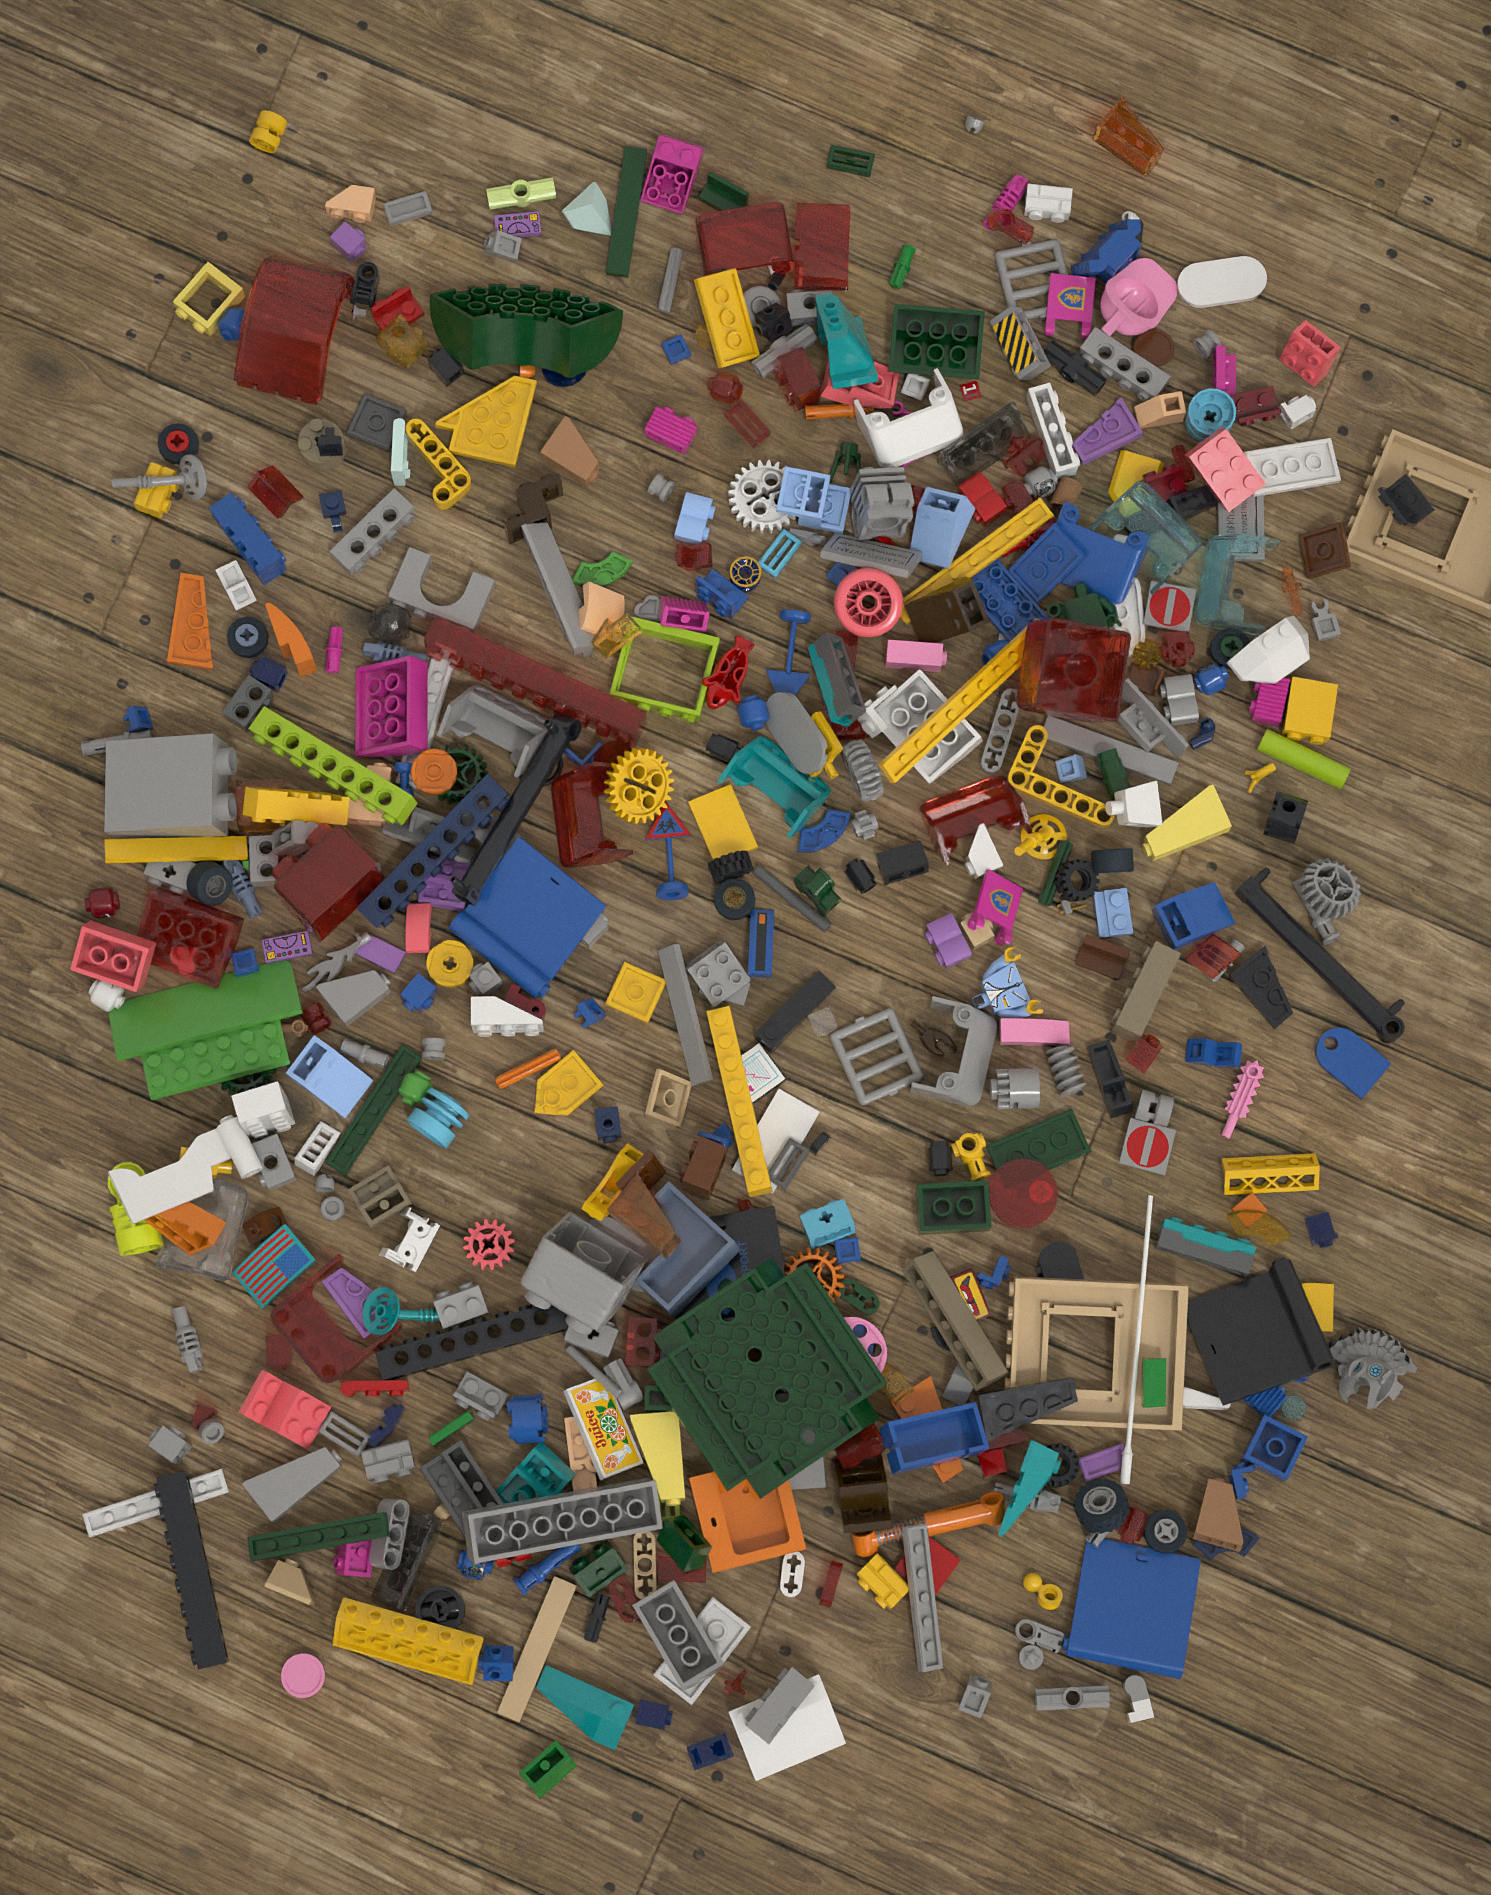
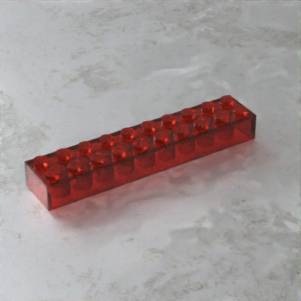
M435 616L424 638L426 652L431 659L437 662H441L442 659L447 660V662H450L449 666L454 670L461 672L463 669L469 672L470 676L476 680L482 681L485 679L491 682V686L498 690L507 689L518 699L524 700L526 698L533 701L532 704L540 709L548 708L553 710L554 714L561 713L580 720L582 728L586 729L588 726L596 730L595 733L601 737L608 738L610 736L616 739V742L621 746L628 748L630 745L635 748L647 724L646 711Z

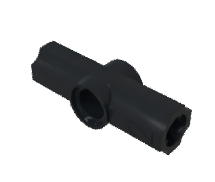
M1054 340L1049 342L1043 350L1049 363L1059 370L1060 375L1070 383H1077L1094 397L1105 385L1107 379L1089 367L1088 362L1081 355L1070 353Z

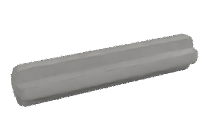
M674 247L670 250L658 306L661 312L668 313L671 310L683 254L680 248Z

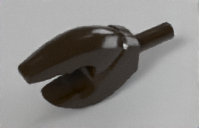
M915 1021L910 1024V1026L923 1035L920 1040L930 1053L940 1057L945 1056L936 1046V1043L939 1041L943 1042L945 1046H948L954 1052L957 1050L952 1039L944 1032L933 1028H928L926 1031Z

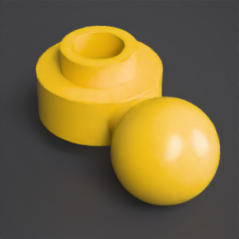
M1029 1573L1024 1577L1023 1585L1025 1589L1029 1592L1038 1593L1037 1601L1041 1607L1054 1610L1060 1606L1063 1593L1059 1587L1053 1584L1043 1585L1042 1578L1037 1573Z

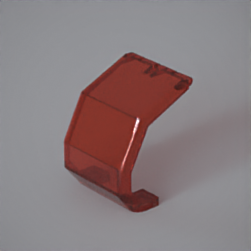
M271 255L263 259L254 277L241 322L234 380L237 381V386L249 389L257 386V391L273 395L277 391L281 397L293 400L301 397V402L317 405L318 401L323 397L329 350L344 298L350 299L351 291L355 284L354 278L346 272L278 255Z

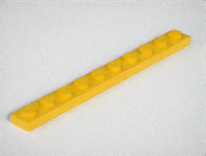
M1034 619L878 764L890 783H896L1051 638L1040 619Z

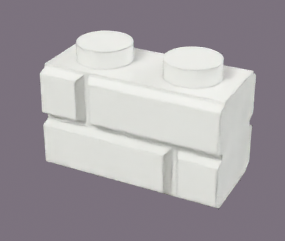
M1028 184L1024 216H1029L1031 220L1050 218L1051 221L1056 223L1069 220L1073 189Z

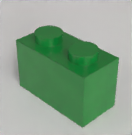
M555 1740L521 1770L519 1774L537 1797L541 1799L577 1765Z

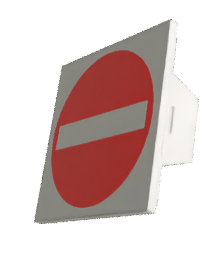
M1151 581L1143 625L1168 631L1189 633L1196 589Z
M1130 1118L1119 1164L1165 1176L1176 1130Z

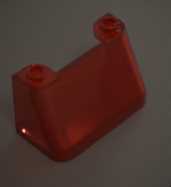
M772 202L705 213L696 218V242L704 277L734 268L738 271L771 265L772 270L779 274L794 271L787 218L782 203Z

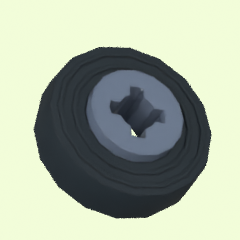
M254 617L239 618L228 629L227 641L229 648L234 654L242 658L257 657L264 652L268 645L269 635L267 628L260 620Z

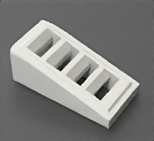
M320 1121L296 1155L295 1165L315 1176L341 1133ZM320 1132L329 1136L331 1139L328 1141L327 1139L323 1138L319 1135ZM315 1140L325 1145V1147L322 1148L315 1144ZM310 1148L315 1152L319 1153L320 1155L316 1156L315 1154L309 1152Z
M1184 1387L1183 1408L1227 1410L1230 1408L1231 1403L1222 1406L1218 1397Z

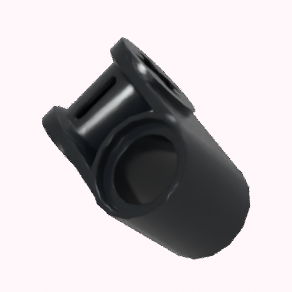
M363 262L359 266L355 284L351 291L350 304L360 303L369 305V308H372L376 302L380 276L374 263ZM368 271L374 272V276L371 278L363 277Z

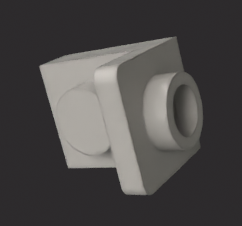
M499 230L494 231L485 238L484 255L488 257L496 255L516 261L522 238Z
M970 1675L958 1710L981 1718L991 1695L993 1684L982 1676L975 1677Z

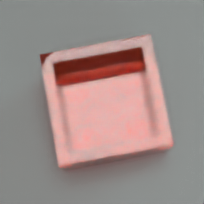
M803 346L778 356L777 366H775L776 374L774 375L779 387L783 386L786 392L784 397L788 406H793L794 411L797 412L804 409L805 405H813L820 402L821 384Z

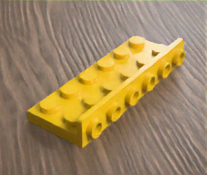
M343 1598L336 1617L333 1646L473 1685L484 1638Z

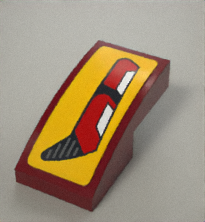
M972 1268L950 1276V1279L977 1321L991 1316Z

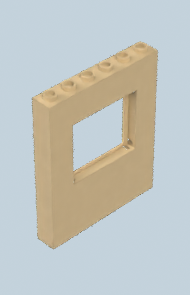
M1392 429L1390 435H1385L1381 442L1380 448L1383 449L1381 456L1376 455L1371 467L1375 469L1373 476L1368 475L1363 488L1367 489L1364 496H1359L1355 508L1359 509L1357 515H1352L1347 525V528L1350 529L1348 536H1346L1350 561L1491 618V469ZM1408 474L1469 499L1445 560L1386 537L1393 520L1392 514L1394 511L1389 506L1386 507L1378 498L1380 495L1378 489L1380 487L1388 488L1402 476Z
M1014 1276L1013 1282H1009V1296H1013L1012 1306H1008L1007 1318L1012 1320L1011 1330H1007L1006 1344H1010V1354H1006L1005 1368H1009V1378L1004 1380V1389L1045 1382L1047 1380L1050 1314L1115 1317L1112 1391L1076 1389L1078 1402L1040 1417L1029 1424L1128 1427L1140 1282ZM1145 1282L1132 1428L1182 1430L1188 1286L1186 1284ZM1142 1358H1166V1407L1143 1408L1141 1406Z

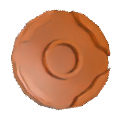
M435 748L425 750L412 762V781L417 789L424 794L433 796L444 794L456 782L458 775L456 762L444 750Z

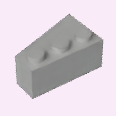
M793 1667L789 1671L786 1668L783 1669L776 1678L779 1684L774 1690L769 1687L761 1697L764 1703L758 1710L753 1707L745 1718L748 1721L745 1726L767 1744L772 1742L777 1733L815 1686Z

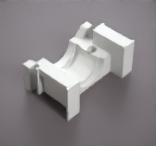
M406 1207L400 1213L401 1216L410 1220L404 1239L395 1247L394 1251L383 1247L379 1256L393 1261L400 1267H404L407 1262L409 1263L407 1269L416 1272L440 1225L432 1222L428 1225L429 1218H422L411 1212L410 1207Z

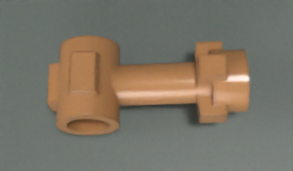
M296 1019L292 1024L281 1023L283 1033H294L296 1038H302L309 1032V1026L305 1025L302 1019Z

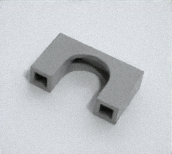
M409 547L388 595L391 606L401 611L405 609L412 611L413 615L421 619L426 617L433 619L434 623L441 627H447L448 625L456 628L455 631L462 635L468 636V634L475 636L496 587L495 580L473 572L463 596L457 602L448 606L434 605L426 600L422 594V585L432 564L431 555Z

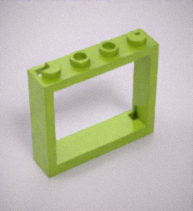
M630 616L610 691V700L619 706L625 707L627 704L636 706L637 710L643 712L653 710L664 717H672L673 715L681 717L682 721L688 723L700 722L705 695L708 687L702 684L695 710L619 691L635 633L710 651L703 678L712 675L720 638L681 628L660 626V623Z

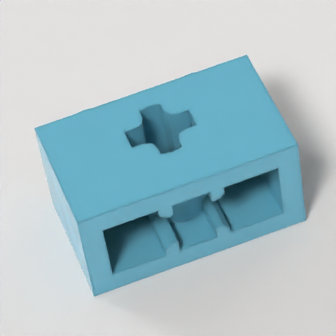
M844 1199L830 1201L826 1206L818 1209H809L800 1215L801 1225L811 1249L856 1233L854 1221Z

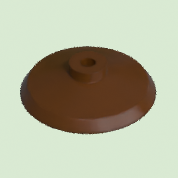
M1149 329L1139 334L1135 340L1134 352L1156 367L1164 366L1174 355L1173 340L1162 330Z

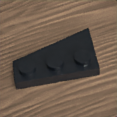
M1264 946L1235 969L1229 977L1272 1028L1275 1029L1293 1014V1011L1277 978V972L1270 961L1267 948Z

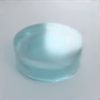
M1295 1395L1287 1397L1281 1405L1282 1414L1289 1420L1301 1418L1306 1411L1304 1400Z

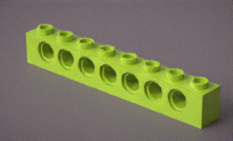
M265 706L248 728L254 735L252 738L254 741L262 746L265 743L272 747L271 751L280 757L286 755L290 758L289 761L296 767L301 768L304 766L308 769L307 772L314 778L319 779L322 777L327 780L326 784L336 791L339 788L345 791L344 795L346 797H350L354 802L357 799L364 803L363 806L372 813L378 811L383 814L381 817L392 825L396 822L402 826L418 804L414 797ZM281 731L277 737L272 738L275 732ZM299 742L296 748L290 749L293 743ZM317 753L316 758L309 760L312 754ZM336 764L332 771H327L330 765ZM349 776H354L351 782H346ZM368 787H373L370 793L364 794ZM392 798L389 804L383 805L385 799Z

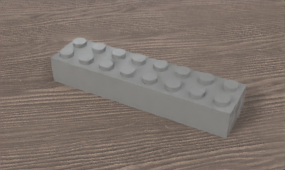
M651 1478L462 1511L468 1560L474 1564L663 1529L656 1480Z

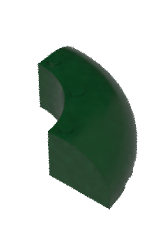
M488 284V288L472 285L468 286V290L456 292V289L453 288L430 294L431 320L440 343L452 358L471 370L500 364L530 365L549 369L565 377L573 378L578 374L595 368L609 355L618 340L622 327L623 310L604 301L599 303L590 301V296L584 294L582 296L571 295V291L554 288L552 292L540 290L538 285L520 284V288H506V284Z

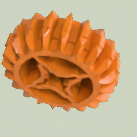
M810 1248L806 1249L807 1256H803L801 1250L797 1251L798 1260L791 1255L789 1259L793 1265L784 1263V1268L789 1270V1272H785V1276L797 1270V1267L805 1262H818L812 1271L815 1274L818 1270L817 1279L835 1304L832 1295L836 1297L841 1296V1293L835 1289L844 1288L843 1283L837 1282V1280L844 1279V1274H836L837 1271L842 1269V1266L837 1265L833 1267L837 1259L833 1257L828 1261V1251L824 1253L823 1257L819 1256V1248H816L815 1255H811ZM824 1266L831 1274L832 1286L826 1284L820 1276Z

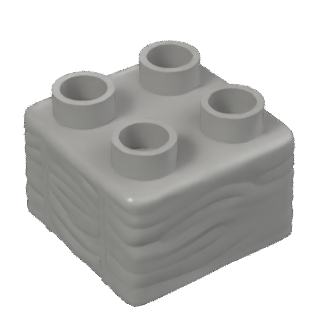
M568 1212L542 1237L522 1276L521 1285L527 1289L524 1296L532 1305L542 1309H549L553 1305L567 1314L565 1321L569 1327L579 1333L590 1334L593 1329H601L620 1309L648 1259L578 1215Z

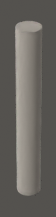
M570 1345L567 1348L566 1352L615 1398L621 1394L622 1391L575 1346Z

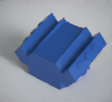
M1126 219L1109 225V233L1099 235V240L1087 253L1081 254V262L1071 265V275L1082 277L1094 276L1107 283L1108 280L1121 272L1131 262L1137 260L1140 254L1139 250L1142 247L1141 242L1135 238L1141 231L1140 219Z

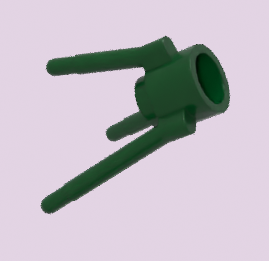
M842 442L840 444V450L836 451L835 460L829 473L830 484L840 460L844 464L843 474L845 476L848 474L849 465L854 464V461L856 474H858L859 469H861V454L858 453V445L856 443Z

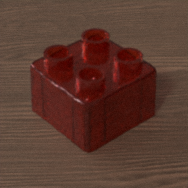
M1059 618L1031 621L1027 626L1016 696L1017 707L1023 711L1087 723L1116 722L1120 715L1131 634L1121 630L1092 626Z
M327 823L319 825L307 837L306 843L311 849L298 861L292 855H288L271 872V875L277 880L274 883V889L282 905L299 920L300 924L319 943L349 917L385 879L380 863L372 857L361 843L357 842L342 825H337L332 829Z

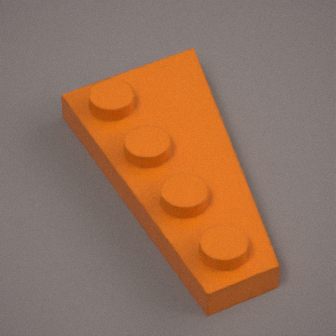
M180 573L167 663L213 671L204 576Z
M931 1376L890 1402L901 1419L942 1410ZM960 1459L932 1466L942 1483L963 1471Z

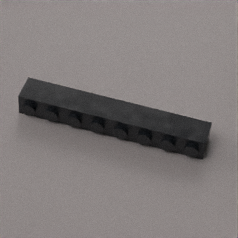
M188 1471L157 1477L154 1490L156 1497H161L163 1506L159 1507V1513L162 1522L166 1521L168 1531H164L167 1546L171 1545L173 1555H169L172 1569H176L178 1578L175 1579L177 1593L182 1594L183 1602L180 1603L182 1617H187L188 1627H185L186 1637L193 1644L194 1650L190 1651L193 1666L197 1665L199 1670L229 1662Z

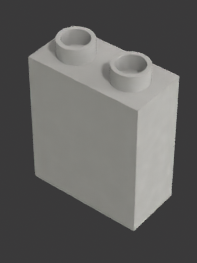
M213 733L106 741L104 832L115 839L228 836V821H234L237 816L236 798L233 793H228V775H235L238 767L235 749L229 747L227 743Z

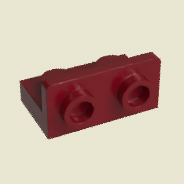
M1273 386L1230 395L1236 407V418L1233 423H1240V426L1254 424V419L1262 418V421L1276 419V414L1281 413V408L1277 407Z
M1171 464L1162 468L1163 472L1156 474L1154 470L1142 475L1143 479L1136 484L1146 509L1166 502L1170 497L1188 491L1181 471L1185 469L1184 465L1176 467L1175 464Z

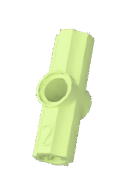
M553 178L530 182L517 180L512 185L486 189L490 210L515 205L517 207H526L532 202L556 198ZM519 191L526 192L524 196L516 195Z

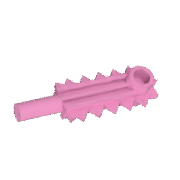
M1247 1060L1246 1065L1240 1067L1243 1074L1237 1076L1240 1083L1233 1084L1236 1091L1229 1093L1233 1100L1226 1101L1228 1106L1224 1109L1230 1115L1221 1136L1230 1139L1238 1118H1246V1113L1250 1112L1247 1105L1253 1104L1251 1096L1257 1095L1254 1088L1261 1086L1257 1079L1264 1078L1262 1074L1264 1067L1259 1066L1258 1061L1251 1063Z

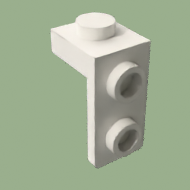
M895 685L890 689H887L886 686L875 694L876 700L872 702L869 699L864 703L866 712L857 720L871 738H874L888 727L874 708L898 689Z

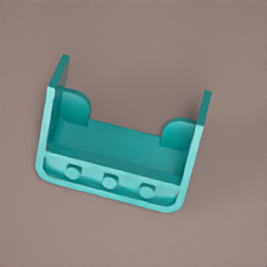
M762 736L757 737L735 753L717 780L719 784H722L728 778H731L732 782L737 786H748L752 783L786 810L784 814L786 824L791 827L786 835L788 838L794 836L808 823L831 793L830 787L817 776L810 777L809 774L798 771L779 746Z

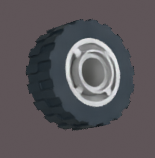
M1097 1479L1093 1482H1088L1076 1493L1074 1509L1079 1523L1087 1531L1090 1530L1092 1533L1098 1532L1100 1534L1112 1532L1114 1529H1118L1122 1523H1125L1126 1517L1129 1516L1130 1507L1125 1491L1120 1484L1113 1480Z

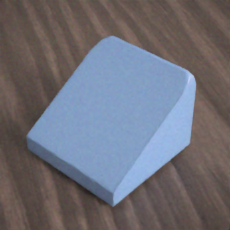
M1075 754L1055 761L1060 783L1087 778L1082 756Z

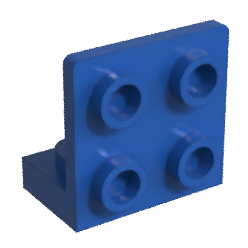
M714 569L710 571L705 579L700 576L696 578V596L702 602L705 601L706 604L708 602L715 607L714 610L722 617L727 616L732 620L749 599L748 595Z

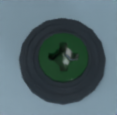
M1228 628L1221 630L1214 636L1210 644L1212 660L1219 667L1224 665L1225 669L1232 670L1227 662L1250 643L1249 638L1238 629Z

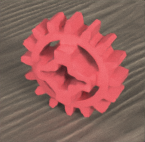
M484 1219V1225L482 1226L476 1222L477 1229L469 1228L468 1231L471 1236L464 1237V1241L468 1242L469 1245L464 1246L463 1249L464 1251H470L466 1258L468 1260L474 1258L472 1265L475 1267L480 1263L481 1270L483 1271L486 1269V1266H490L491 1271H494L497 1264L500 1268H503L502 1261L510 1262L508 1253L515 1252L510 1247V1245L515 1244V1240L508 1238L512 1235L511 1230L505 1232L506 1224L503 1223L499 1227L497 1226L496 1219H494L492 1224H489L488 1220ZM485 1230H493L491 1234L484 1235L481 1233ZM502 1236L505 1239L504 1250L499 1246V1241ZM474 1240L479 1243L480 1247L477 1254H475L473 1248ZM494 1240V1249L488 1248L485 1250L484 1242ZM495 1255L497 1257L494 1260H484L487 1256Z

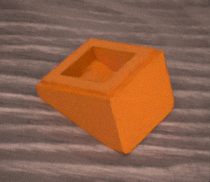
M1254 1193L1248 1195L1232 1208L1246 1227L1267 1212V1209Z

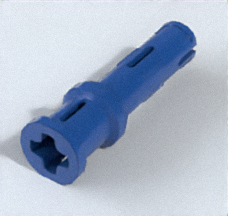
M578 1544L558 1548L538 1564H530L528 1570L518 1577L514 1576L512 1580L522 1594L526 1596L529 1589L537 1583H543L546 1575L580 1551L581 1548Z

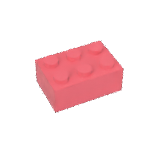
M1220 427L1185 454L1220 505L1228 512L1266 484L1226 428Z
M90 920L81 928L70 970L138 992L145 986L156 942Z

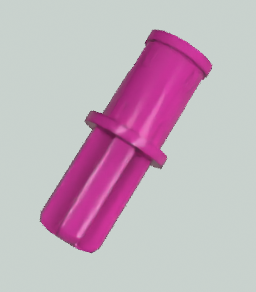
M334 626L330 629L328 647L325 648L327 654L324 669L328 673H339L341 653H343L341 649L343 629L341 627Z

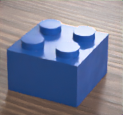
M1263 1415L1260 1417L1240 1460L1284 1482L1288 1479L1308 1436L1267 1415Z

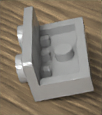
M472 1281L460 1284L459 1289L450 1292L449 1289L438 1292L436 1294L437 1297L433 1298L443 1329L488 1313L478 1283L473 1284Z

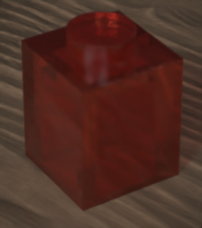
M290 1335L266 1336V1365L272 1367V1371H286L287 1366H293V1338Z

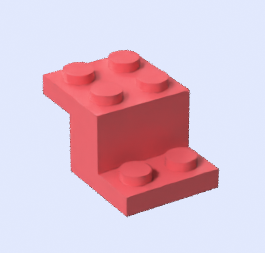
M261 1370L239 1413L309 1450L331 1407L301 1389Z

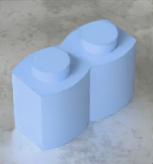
M686 492L674 535L675 540L701 546L703 540L707 541L710 528L706 527L708 519L713 520L716 506H712L713 499Z

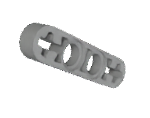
M1006 689L1001 695L980 764L981 770L987 775H994L1001 768L1022 701V696L1016 689ZM1010 695H1014V700L1017 702L1012 703L1010 711L1006 710L1008 700L1005 697L1009 698ZM1000 716H1008L1011 724L1007 727L1001 726L998 723ZM994 737H1001L1004 740V746L995 748L991 740ZM993 752L996 754L994 764H996L997 766H993L992 769L987 768L988 764L985 763V761L989 762L991 754Z

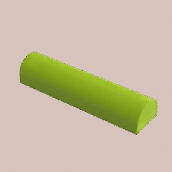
M1268 728L1257 748V751L1339 790L1343 787L1351 768Z

